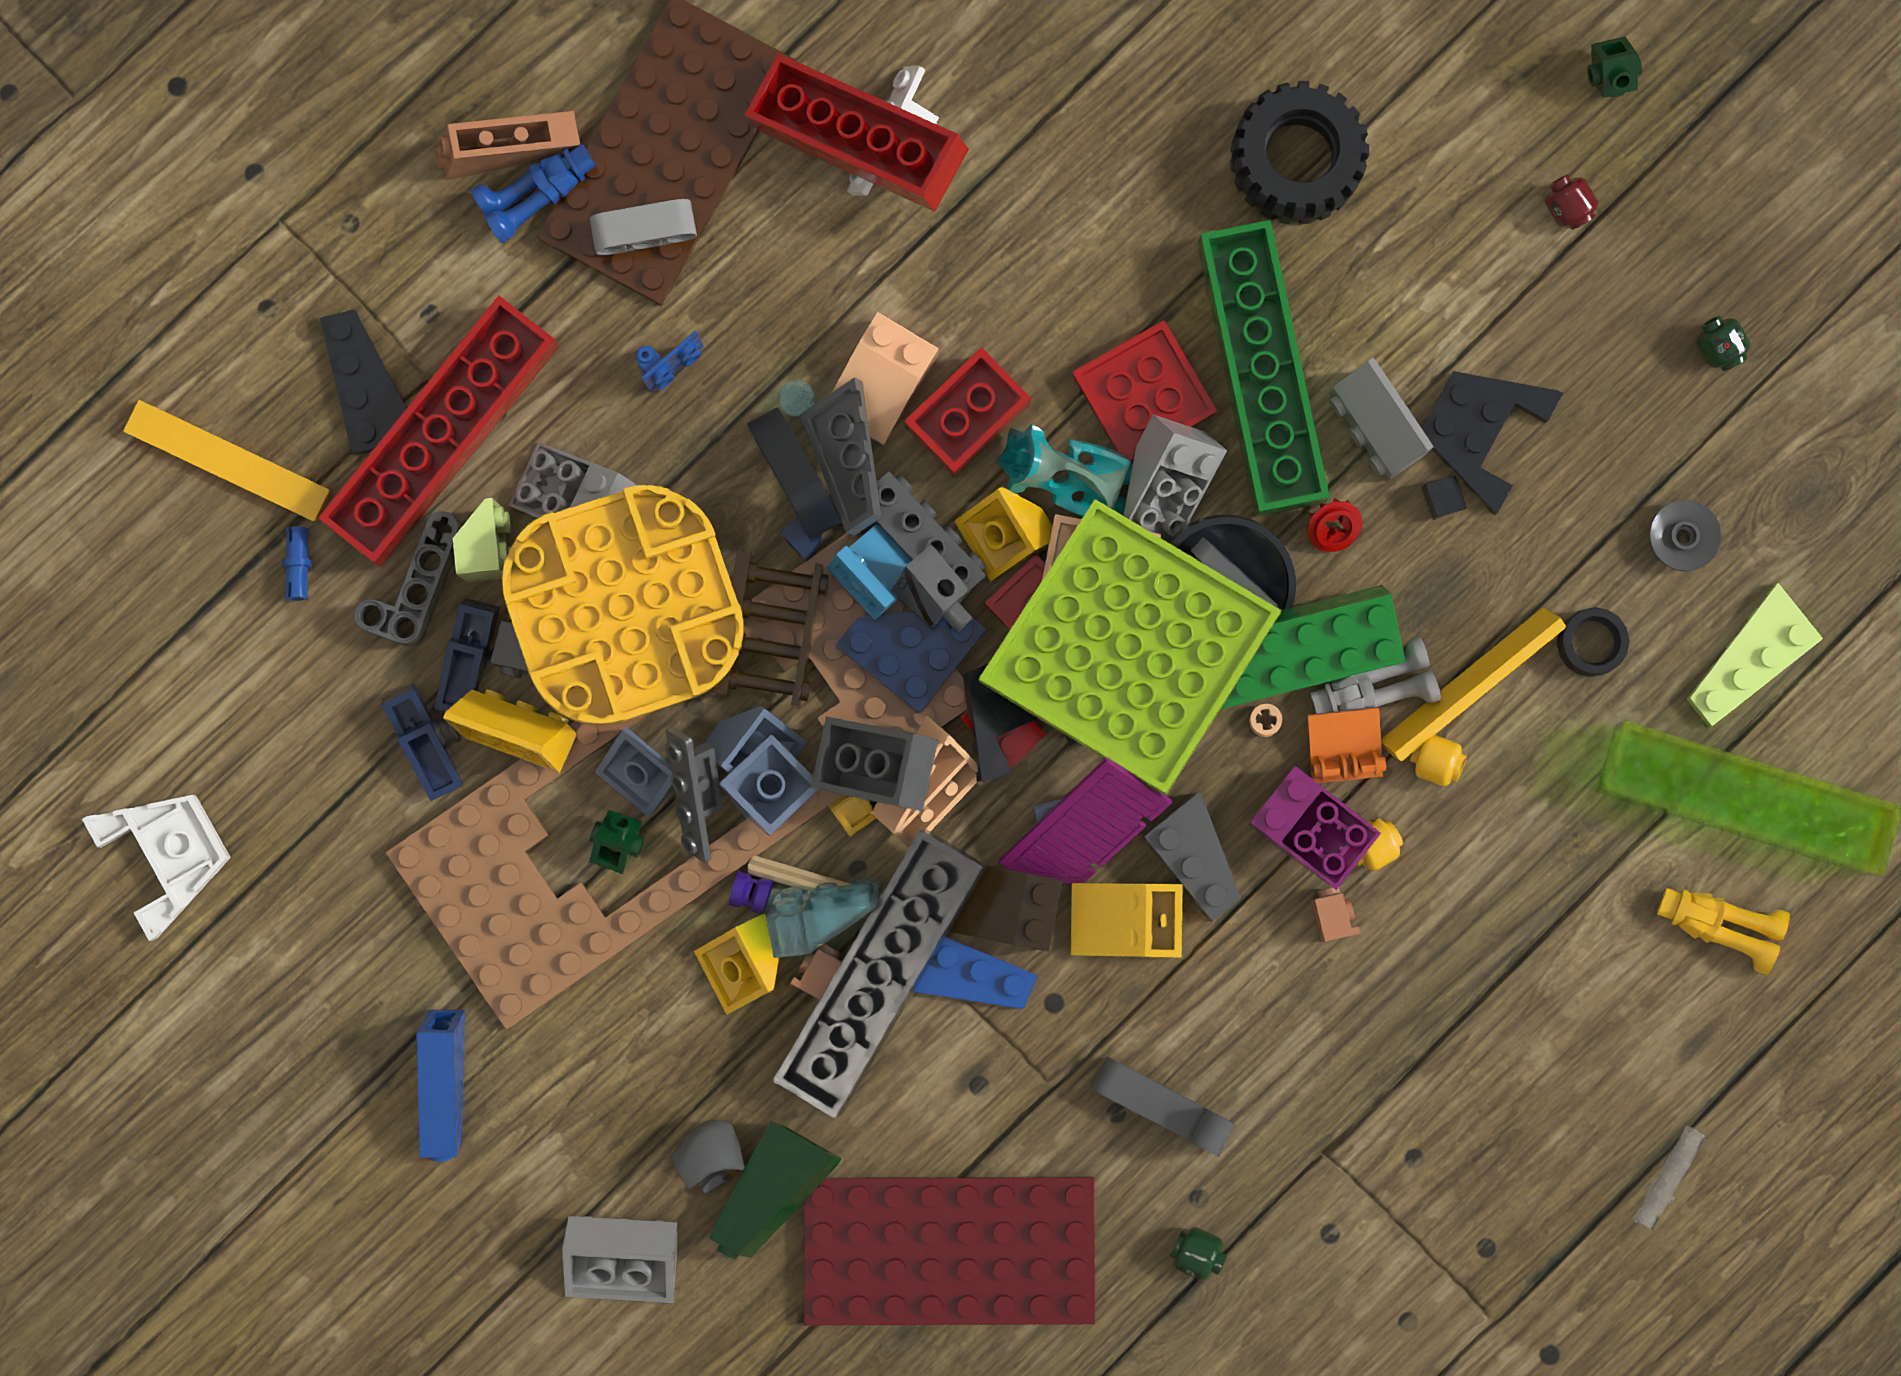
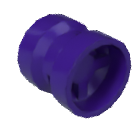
M738 871L728 905L737 908L747 906L754 913L764 914L773 881L766 878L756 880L751 878L749 873ZM756 886L752 896V900L750 901L753 887Z

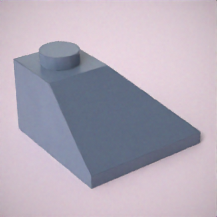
M762 706L720 721L705 741L714 747L716 763L729 773L741 764L771 734L795 758L807 744L805 739Z

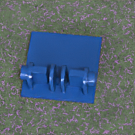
M694 331L663 359L650 346H642L636 351L635 359L644 374L641 378L650 393L656 388L659 391L664 389L674 380L675 376L673 373L682 365L689 367L701 356L700 350L704 346L697 331Z

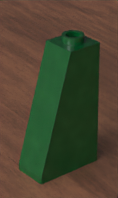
M770 1121L715 1224L709 1239L719 1244L717 1250L732 1259L736 1260L738 1255L752 1258L839 1165L842 1158L785 1125Z

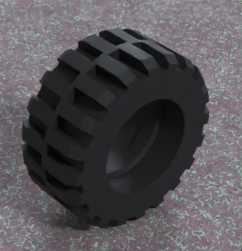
M1298 81L1296 87H1290V84L1287 82L1278 85L1274 92L1266 90L1259 95L1256 103L1251 102L1245 110L1232 140L1230 167L1231 172H1234L1236 175L1234 183L1238 191L1244 190L1246 193L1245 201L1251 207L1257 204L1262 208L1261 215L1270 218L1271 214L1279 216V222L1290 224L1292 219L1299 220L1300 225L1310 224L1313 218L1318 217L1321 221L1330 217L1335 209L1339 211L1347 203L1350 196L1354 194L1367 167L1366 160L1369 156V144L1365 142V139L1368 136L1365 124H1359L1358 122L1360 117L1358 110L1355 106L1349 109L1345 105L1347 98L1338 92L1334 97L1327 93L1329 87L1320 83L1317 89L1309 88V81ZM1288 125H1303L1320 133L1327 141L1332 153L1331 165L1326 174L1320 179L1311 182H1295L1278 174L1269 163L1266 155L1267 142L1274 131Z

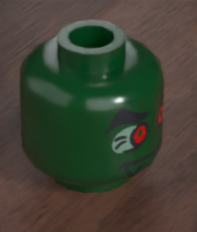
M1719 315L1706 321L1701 326L1704 331L1699 334L1696 343L1710 367L1721 368L1722 371H1726L1747 359L1746 353L1750 348V341L1738 320L1733 318L1723 320Z
M1192 1227L1188 1232L1181 1231L1170 1257L1175 1259L1174 1264L1178 1271L1199 1281H1206L1211 1273L1219 1275L1227 1255L1221 1253L1223 1248L1221 1238L1198 1227Z

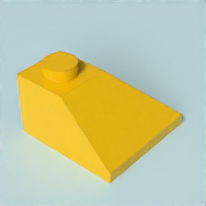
M1004 487L995 490L954 521L972 552L985 564L984 572L990 582L1049 547L1053 527L1041 507Z
M765 913L731 929L694 951L726 1015L774 990L781 944Z

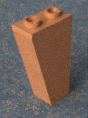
M574 111L447 124L443 136L439 137V147L435 148L438 169L443 168L445 179H453L537 163L540 160L560 153L565 156L563 152L565 148L572 151L580 146Z

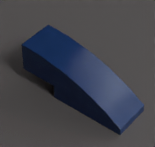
M465 598L459 604L453 635L447 645L434 706L435 709L447 711L469 691L475 690L478 692L500 607Z
M415 683L382 698L381 705L397 733L398 741L430 801L463 786L449 751Z

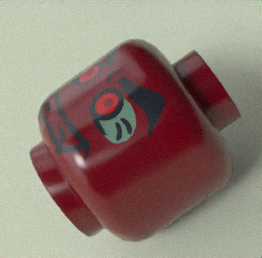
M1567 174L1549 185L1552 191L1545 197V204L1560 227L1569 226L1570 230H1574L1596 216L1594 211L1598 206V201L1584 178L1576 177L1570 179Z

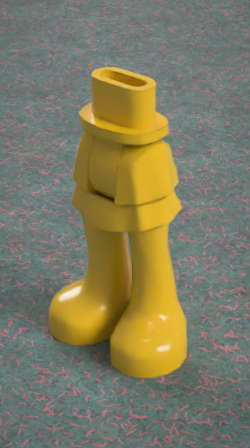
M1665 888L1657 909V915L1671 919L1670 924L1674 926L1678 924L1681 929L1693 938L1700 937L1706 943L1714 942L1751 957L1754 970L1765 976L1770 973L1780 952V945L1721 926V924L1725 920L1761 933L1770 940L1781 942L1785 937L1790 913L1784 910L1776 909L1769 915L1760 914L1725 902L1724 898H1713L1711 893H1689L1685 889L1680 893Z

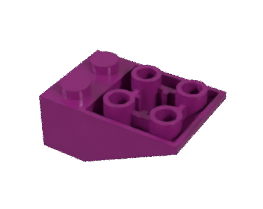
M1297 766L1291 770L1249 823L1251 828L1335 890H1337L1381 834V832Z

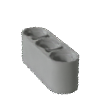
M676 199L595 214L589 218L595 254L611 255L694 239L697 236L692 204L689 199Z

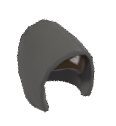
M711 1119L704 1121L693 1129L672 1153L676 1169L687 1187L691 1189L698 1183L700 1190L705 1195L718 1188L724 1182L743 1173L745 1169L739 1141L733 1125L727 1120Z

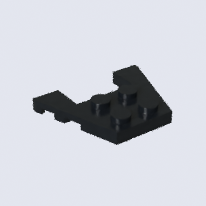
M1454 371L1427 417L1422 430L1434 446L1432 450L1448 467H1451L1465 482L1466 487L1486 504L1485 507L1491 513L1496 515L1513 485L1482 469L1481 465L1514 406L1546 423L1550 419L1563 393L1558 390Z
M988 664L963 675L969 721H972L974 736L972 748L973 755H976L978 772L976 773V778L979 786L1012 772L996 737L1039 719L979 682V678ZM1065 735L1069 743V746L1078 743L1077 741Z

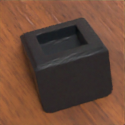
M1456 475L1426 483L1421 487L1433 520L1467 509Z

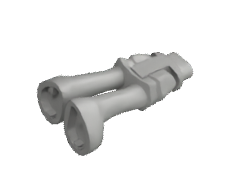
M1418 636L1407 641L1404 650L1406 662L1333 680L1331 681V686L1326 682L1323 683L1324 688L1309 692L1315 713L1377 708L1411 697H1420L1427 703L1440 701L1439 686L1431 670L1374 690L1372 683L1429 667L1428 654L1421 637Z

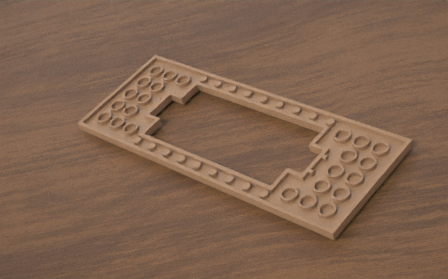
M861 532L854 536L846 533L791 571L813 575L815 563L823 564V574H829L826 596L819 595L809 658L840 701L817 718L823 728L827 716L916 734L926 716L942 728L967 711L964 681L957 668L919 714L836 647L837 642L858 617L870 615L826 567L845 546L849 548L863 536ZM773 584L752 598V602L807 611L811 590ZM899 599L882 615L913 611ZM750 616L749 619L743 618V633H746V637L801 646L805 625ZM774 656L784 672L797 665L799 661ZM653 712L610 725H589L575 721L569 726L577 735L560 773L520 759L385 853L505 1029L509 1030L746 865L752 856H759L822 812L830 804L842 797L843 794L819 789L771 836L746 819L709 845L711 860L703 863L693 856L606 917L582 882L558 898L532 861L527 851L550 835L526 800L618 737L622 729L625 727L630 729Z

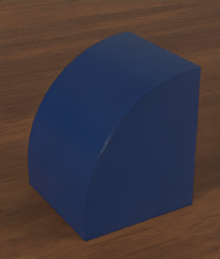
M798 517L780 532L786 542L805 562L818 551L823 536L822 533L810 540Z

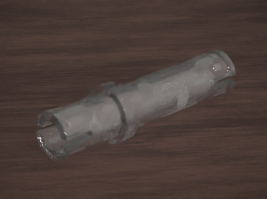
M1685 1126V1130L1667 1158L1653 1184L1649 1183L1647 1186L1648 1194L1636 1215L1632 1218L1635 1222L1651 1231H1654V1227L1667 1204H1672L1675 1200L1673 1196L1675 1190L1689 1169L1702 1143L1707 1138L1704 1134L1690 1126Z

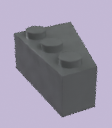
M1201 792L1196 793L1142 837L1178 884H1182V889L1208 921H1214L1241 899Z

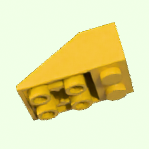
M1072 883L1071 955L1182 957V884Z

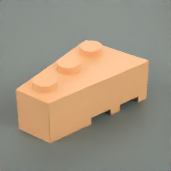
M926 716L916 734L937 739L938 744L923 812L877 802L871 812L908 848L920 829L931 831L977 783V763L946 731L928 716Z

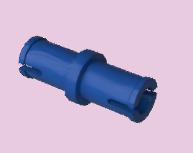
M293 526L286 528V558L282 562V567L286 569V600H308V569L312 567V561L308 559L309 528Z

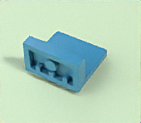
M876 524L849 548L845 546L839 551L826 568L875 621L899 600L891 590L905 566L912 559L879 524Z

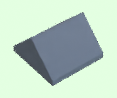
M627 727L622 729L595 771L597 775L649 818L674 790L671 783V763Z
M772 734L719 783L740 813L769 836L819 790L811 788L813 776Z

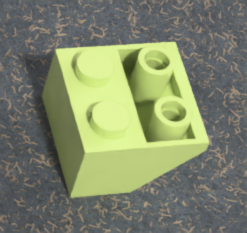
M493 498L484 499L453 537L456 574L467 583L503 579L504 563L511 549L507 545L505 533H511L509 513L504 512V508Z

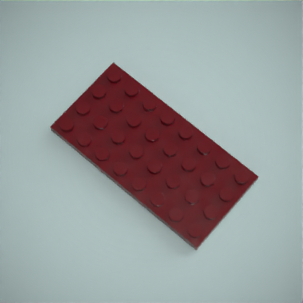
M827 1177L804 1201V1325L1095 1324L1094 1177Z

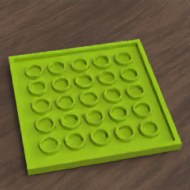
M1094 499L979 678V682L1104 759L1108 757L1166 796L1279 617L1281 610Z

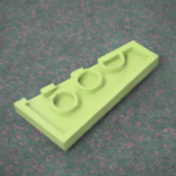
M1779 583L1773 585L1766 598L1750 615L1740 632L1734 636L1717 662L1711 666L1687 698L1688 702L1708 727L1715 725L1823 639Z

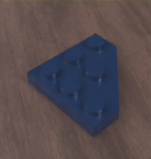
M915 612L884 614L875 621L871 616L858 617L837 642L836 647L920 714L987 629L974 618L965 628L957 632L945 619L934 628L930 627Z

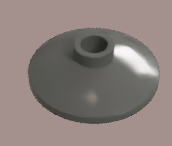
M1679 500L1663 507L1653 518L1649 531L1650 545L1656 557L1664 565L1679 571H1692L1705 566L1715 557L1721 544V528L1716 516L1706 506L1691 500ZM1678 531H1683L1687 534L1688 540L1685 544L1677 540L1676 535Z

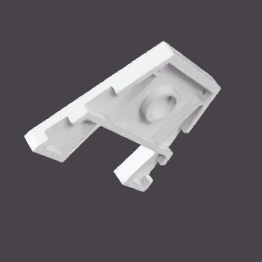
M196 795L116 810L100 815L86 816L82 819L96 846L100 848L132 830L162 884L166 894L134 912L149 941H154L166 930L231 858Z

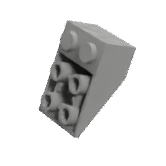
M1153 414L1136 446L1124 517L1149 532L1161 534V538L1170 540L1178 531L1188 525L1227 450L1205 431Z
M538 442L508 506L538 519L550 512L556 513L621 492L624 488L638 485L618 472Z

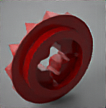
M1334 498L1331 503H1320V509L1315 513H1310V522L1305 527L1308 539L1314 547L1325 552H1336L1347 548L1358 538L1363 521L1361 513L1349 500L1343 502ZM1338 519L1343 528L1332 526L1329 530L1325 522H1334Z

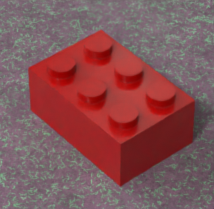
M981 347L904 421V426L929 454L955 478L1030 406L1031 397Z

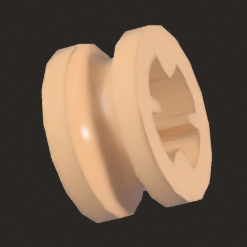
M1271 704L1257 706L1250 715V728L1261 737L1274 735L1282 725L1281 712ZM1261 711H1269V717L1276 720L1275 725L1270 724V730H1264L1261 723H1256V715L1261 717Z

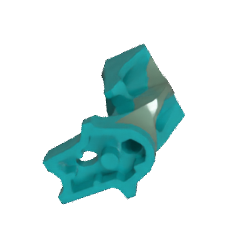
M1030 424L1025 431L1010 427L1006 447L996 460V463L1009 475L1007 490L1013 493L1024 492L1027 487L1045 489L1053 493L1052 502L1083 517L1094 499L1124 516L1127 497L1121 496L1119 493L1122 484L1129 485L1133 467L1131 460L1119 451L1070 438L1067 443L1070 449L1068 455L1049 446L1044 437V432L1038 426ZM1083 452L1093 456V461L1083 464L1079 461L1078 456ZM1057 471H1069V473L1063 475L1057 480H1053V475ZM1082 491L1083 498L1080 501H1073L1071 495L1074 492Z

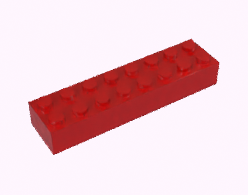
M498 295L318 519L372 562L382 567L559 348L556 340Z

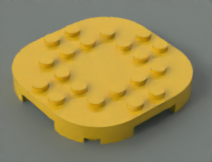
M652 485L632 486L624 488L621 492L566 510L545 514L530 523L516 538L504 563L502 581L504 598L534 686L542 698L558 713L576 722L589 725L616 724L700 696L716 686L730 671L742 643V611L740 604L737 602L716 541L714 529L706 515L691 500L664 487Z

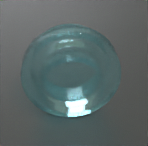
M792 381L781 390L780 404L787 414L800 417L802 413L814 406L815 394L807 383Z

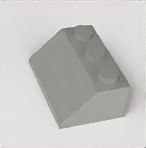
M1374 357L1336 384L1329 392L1331 396L1329 403L1338 417L1344 416L1351 426L1348 431L1352 439L1359 447L1364 445L1371 456L1368 461L1372 469L1378 476L1384 475L1387 481L1421 460L1434 447Z
M568 1216L562 1249L565 1297L674 1303L678 1249L677 1222Z

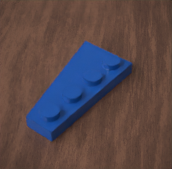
M946 937L914 992L1024 1009L1037 975Z

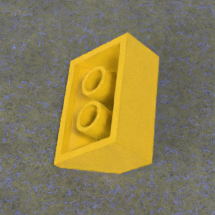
M488 689L485 690L484 694L475 690L469 691L446 711L443 718L465 739L558 773L561 772L577 735L568 725L569 720L553 712H549L548 716L536 713L537 708L522 701H517L516 705L505 702L506 698L503 695Z

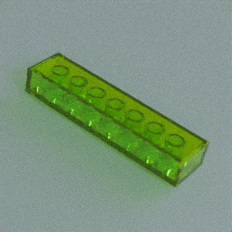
M1622 721L1615 725L1596 792L1867 876H1884L1901 818V805L1629 721Z

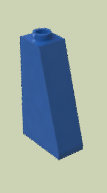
M428 1010L417 1030L420 1157H430V1160L435 1162H445L456 1158L462 1146L465 1010Z

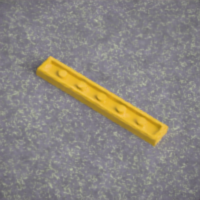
M138 400L123 432L315 523H317L318 517L321 515L332 493L331 490L141 400Z
M1542 607L1440 690V701L1424 703L1381 738V745L1384 750L1400 762L1406 759L1422 746L1424 742L1433 737L1563 631L1566 626L1562 619Z

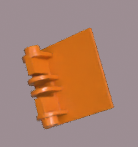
M1379 707L1307 715L1311 778L1314 781L1326 783L1383 777V771H1386L1385 757H1382Z

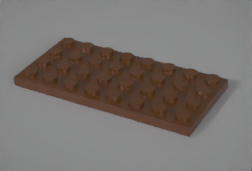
M670 0L586 148L596 166L584 173L585 179L582 182H578L564 198L561 197L557 204L554 205L537 236L538 240L662 306L759 133L758 129L750 123L744 114L777 54H781L794 61L796 59L685 0ZM676 199H689L691 201L697 236L694 239L611 255L595 254L589 220L591 216L603 212Z

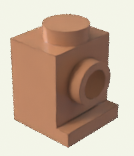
M1339 887L1337 890L1328 888L1318 891L1319 898L1312 899L1311 904L1321 942L1360 934L1359 926L1351 927L1350 920L1355 919L1351 900L1349 898L1344 899Z
M822 943L815 955L808 952L798 971L804 974L802 979L794 977L791 984L820 1000L842 963L838 959L841 953Z

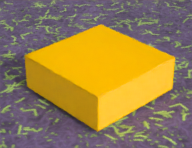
M843 795L829 805V808L850 837L877 819L871 813L874 808L867 799Z

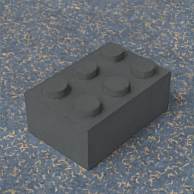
M826 716L811 788L923 812L938 740L913 733Z

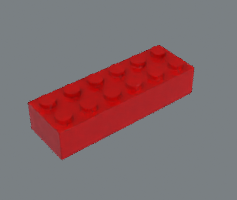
M777 54L744 114L759 132L934 212L969 150L959 134L781 54Z

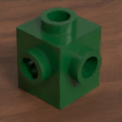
M1625 36L1591 44L1592 65L1587 67L1588 79L1591 86L1597 87L1603 98L1619 97L1627 92L1638 90V75L1642 74V64L1637 52Z
M608 810L603 822L596 821L592 829L589 841L593 842L589 862L623 874L631 857L638 858L642 849L644 837L639 836L642 821Z

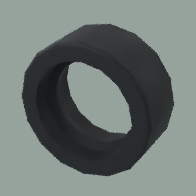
M1593 607L1575 613L1564 622L1566 627L1558 634L1557 647L1559 656L1567 668L1578 675L1594 677L1609 673L1621 665L1628 654L1630 639L1627 627L1619 616L1607 609ZM1590 621L1600 622L1608 627L1614 639L1613 651L1607 659L1598 663L1585 662L1579 658L1572 644L1573 634L1576 629L1583 623Z

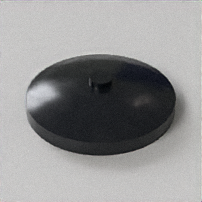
M1221 514L1207 516L1188 524L1168 541L1169 544L1200 561L1191 552V549L1204 537L1278 605V609L1285 610L1293 607L1296 593V576L1293 562L1281 541L1262 524L1238 515Z

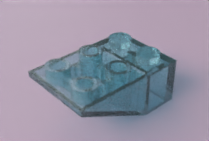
M870 878L855 880L851 882V885L837 886L836 883H824L816 886V889L802 891L800 887H790L781 890L780 894L776 895L766 916L773 957L810 954L876 908L883 889V881L873 882Z

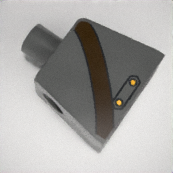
M932 545L905 566L891 590L930 627L934 628L945 619L957 632H960L974 618L960 604L968 592L967 586Z

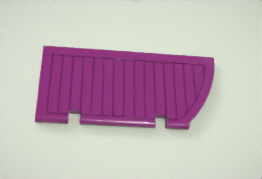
M1106 757L999 858V863L1010 870L1063 880L1062 883L1064 884L1085 883L1096 873L1095 869L1090 866L1093 862L1100 867L1106 864L1146 827V824L1140 820L1143 816L1151 821L1154 820L1172 803V800Z

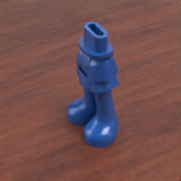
M581 144L572 151L565 148L563 150L565 156L562 153L540 160L538 164L531 165L525 174L502 190L494 192L483 184L470 189L476 203L484 212V217L489 227L502 244L512 238L516 230L540 208L549 203L556 205L561 197L564 198L578 182H582L585 179L584 173L596 166L584 144ZM538 188V190L530 197H528L526 200L516 205L515 207L509 209L520 199L526 196L528 193Z

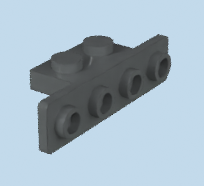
M670 727L665 730L667 738L665 749L671 762V783L676 792L678 804L676 806V813L681 822L683 834L681 836V844L689 855H693L705 863L711 860L705 817L723 809L714 747L705 742L693 748L690 737L676 728Z

